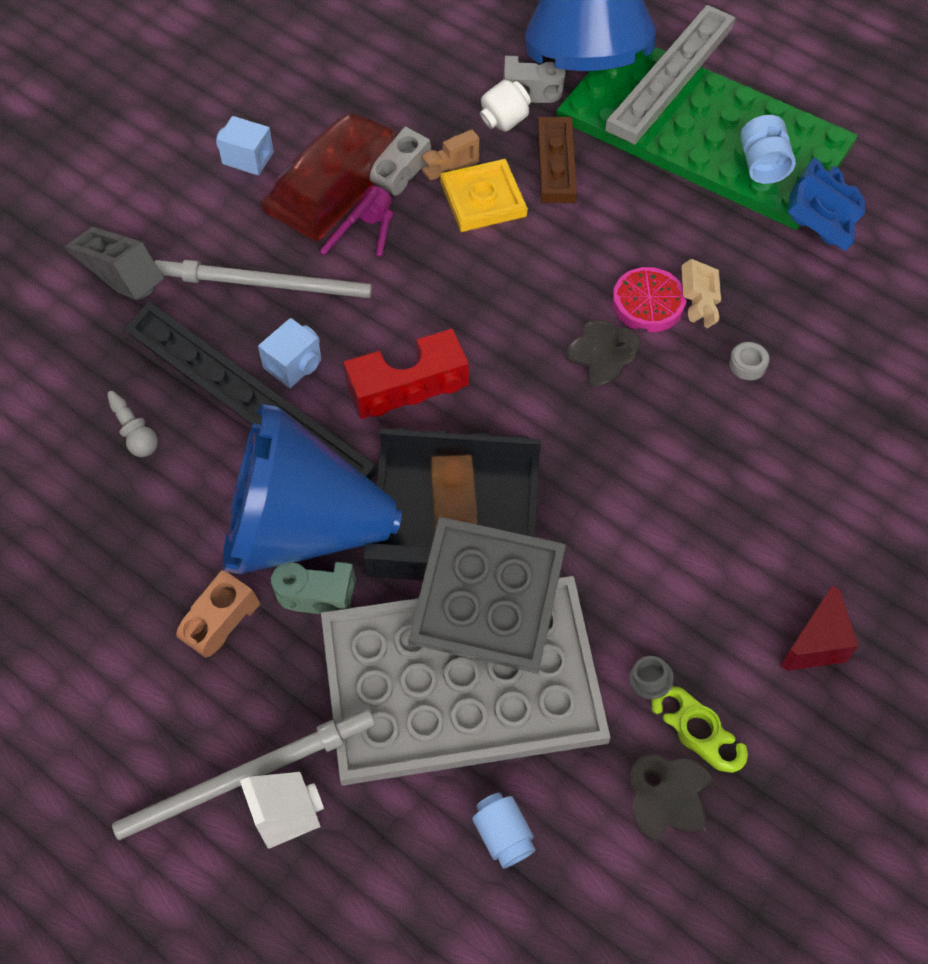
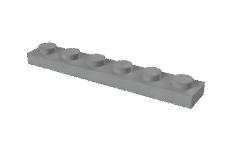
M706 5L608 118L605 131L635 145L733 29L736 17Z

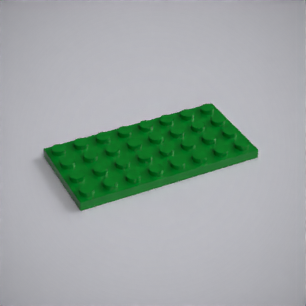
M657 47L648 56L644 55V49L635 53V62L632 64L606 70L589 71L557 109V117H572L574 128L796 231L800 225L788 213L789 196L794 185L814 157L822 163L827 171H830L834 165L839 169L855 145L858 137L857 134L700 67L634 145L605 131L608 118L666 53V51ZM762 115H775L785 122L796 162L794 170L789 176L781 181L770 184L758 183L751 178L740 138L741 130L746 123Z

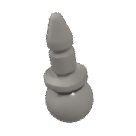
M109 391L107 396L110 408L116 413L117 419L123 426L119 433L122 437H126L127 449L137 457L151 455L158 446L156 433L151 428L145 426L146 421L144 418L136 419L123 398L114 391Z

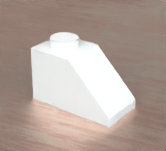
M300 772L250 776L240 780L255 826L268 849L321 827L316 812L323 810L324 807L315 783L305 786Z

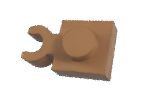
M471 129L444 141L442 150L426 152L422 155V160L426 163L427 167L423 168L422 172L429 180H435L444 171L458 170L479 163V136Z

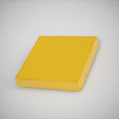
M506 159L440 173L441 186L460 232L527 217L528 208Z

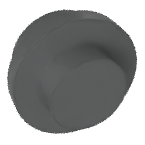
M646 656L639 659L629 675L632 690L638 696L645 699H658L665 696L674 684L671 667L656 656Z

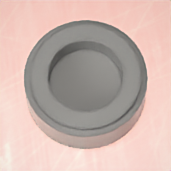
M740 343L732 351L729 367L734 375L743 380H756L765 374L769 364V354L765 348L757 343Z

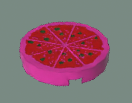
M640 267L630 270L618 279L613 290L612 307L618 319L635 330L639 327L647 329V332L657 333L670 329L680 321L686 306V298L683 296V286L680 280L670 272L659 268Z

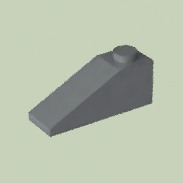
M91 227L65 246L72 256L116 292L134 300L150 295L155 290V285L164 279L141 241Z

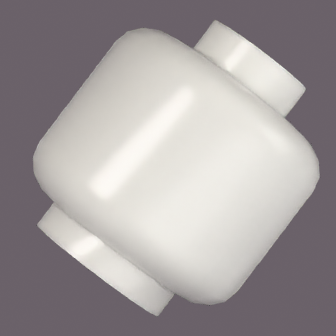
M502 80L481 97L483 110L480 112V116L490 129L496 126L499 130L507 132L528 116V105L531 103L530 97L519 82L515 81L512 83L508 80Z

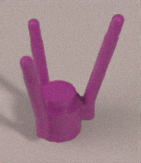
M378 186L368 187L352 213L320 249V254L325 255L360 217L369 224L381 221L376 256L381 257L384 251L389 222L394 215L388 209L392 201L390 194Z

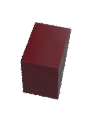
M832 585L780 665L782 668L790 671L846 663L858 648L844 600L838 588Z

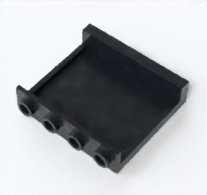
M402 427L380 429L381 451L376 485L396 500V509L402 510V518L397 534L391 533L386 541L373 544L366 543L364 562L367 577L423 581L439 516L535 537L541 439H530L522 435L499 437L490 436L486 433H474L472 435L454 434L444 430H435L433 432L411 431Z

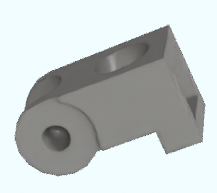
M505 56L503 80H508L512 83L515 81L519 82L528 93L531 102L551 103L558 101L562 97L565 70L555 68V62H545L541 65L536 63H518V56Z
M405 126L373 164L370 172V181L392 195H399L407 186L408 181L420 169L427 167L426 163L422 160V155L431 151L430 139ZM412 141L418 145L417 148L412 146Z

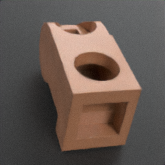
M221 570L181 621L176 633L177 638L203 657H210L223 645L230 632L246 614L250 616L261 603L251 588L230 573Z

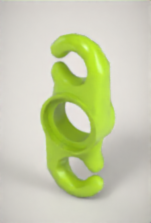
M673 686L665 696L651 699L652 711L656 714L663 712L662 702L665 697L670 696L678 700L680 704L679 710L676 713H665L663 715L664 722L677 730L678 737L685 747L696 752L718 771L733 773L741 770L747 763L748 751L743 743L736 745L737 755L734 760L725 761L718 753L719 747L723 744H733L735 742L734 735L722 728L718 715L712 709L703 706L683 688ZM692 718L705 720L710 725L711 735L706 739L693 737L688 732L687 722Z

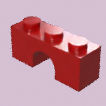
M453 329L416 339L418 363L409 369L399 370L390 367L384 361L380 351L344 361L346 385L360 419L370 416H382L389 410L408 404L416 405L427 398L443 393L451 394L459 391L462 387L469 386V363Z

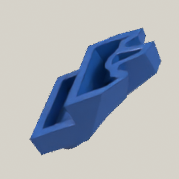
M814 157L790 193L788 213L797 224L801 226L807 225L816 231L825 243L836 245L846 251L855 242V223L865 214V199L858 187L854 185L849 186L845 183L843 173L835 165L830 171H827L822 163Z

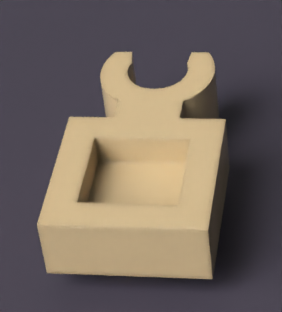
M690 259L681 265L683 296L692 300V306L688 309V317L690 322L693 323L703 317L704 327L709 328L719 321V312L715 306L721 302L719 270Z

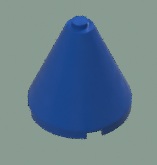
M539 0L525 32V50L530 58L538 63L543 62V56L555 59V68L574 71L606 70L629 65L635 62V53L644 49V55L648 56L656 45V26L644 0Z
M263 403L260 404L257 414L262 415L261 425L252 424L230 509V514H232L229 533H226L224 541L222 571L241 575L365 546L366 543L373 544L386 541L391 533L397 534L401 523L402 510L396 509L395 499L282 409Z

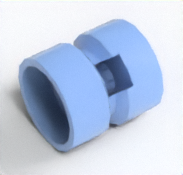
M762 115L746 123L741 130L740 138L751 178L758 183L770 184L781 181L789 176L794 170L796 162L785 122L775 115Z

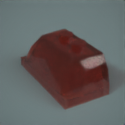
M353 113L338 118L310 142L283 170L271 192L261 201L262 210L318 242L364 195L368 187L374 185L370 181L372 166L395 139L397 134L385 125Z

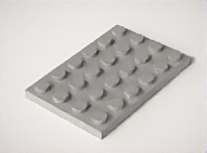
M574 576L562 577L558 580L538 674L410 645L408 639L418 599L321 612L333 719L337 723L369 708L376 722L375 726L344 739V745L336 748L342 786L609 744L611 737Z

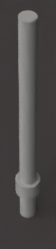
M186 259L183 263L155 260V264L162 275L182 277V280L185 282L199 283L200 280L370 299L372 295V284L206 266L201 265L200 261Z
M368 708L337 723L334 719L317 726V732L113 822V832L118 840L124 839L241 786L240 780L244 778L266 775L324 748L329 752L344 745V739L376 725L372 712Z

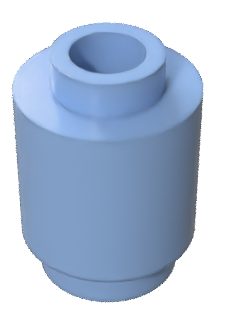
M499 792L488 796L476 805L479 812L472 817V820L492 859H498L502 868L510 867L535 852L536 849L531 842L534 835L513 796L503 798Z

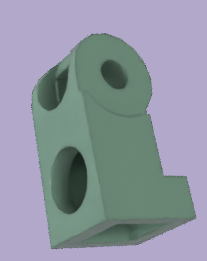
M292 562L278 566L271 576V585L277 601L285 609L321 614V612L351 608L356 584L352 564L336 562L334 572L305 570L300 564Z

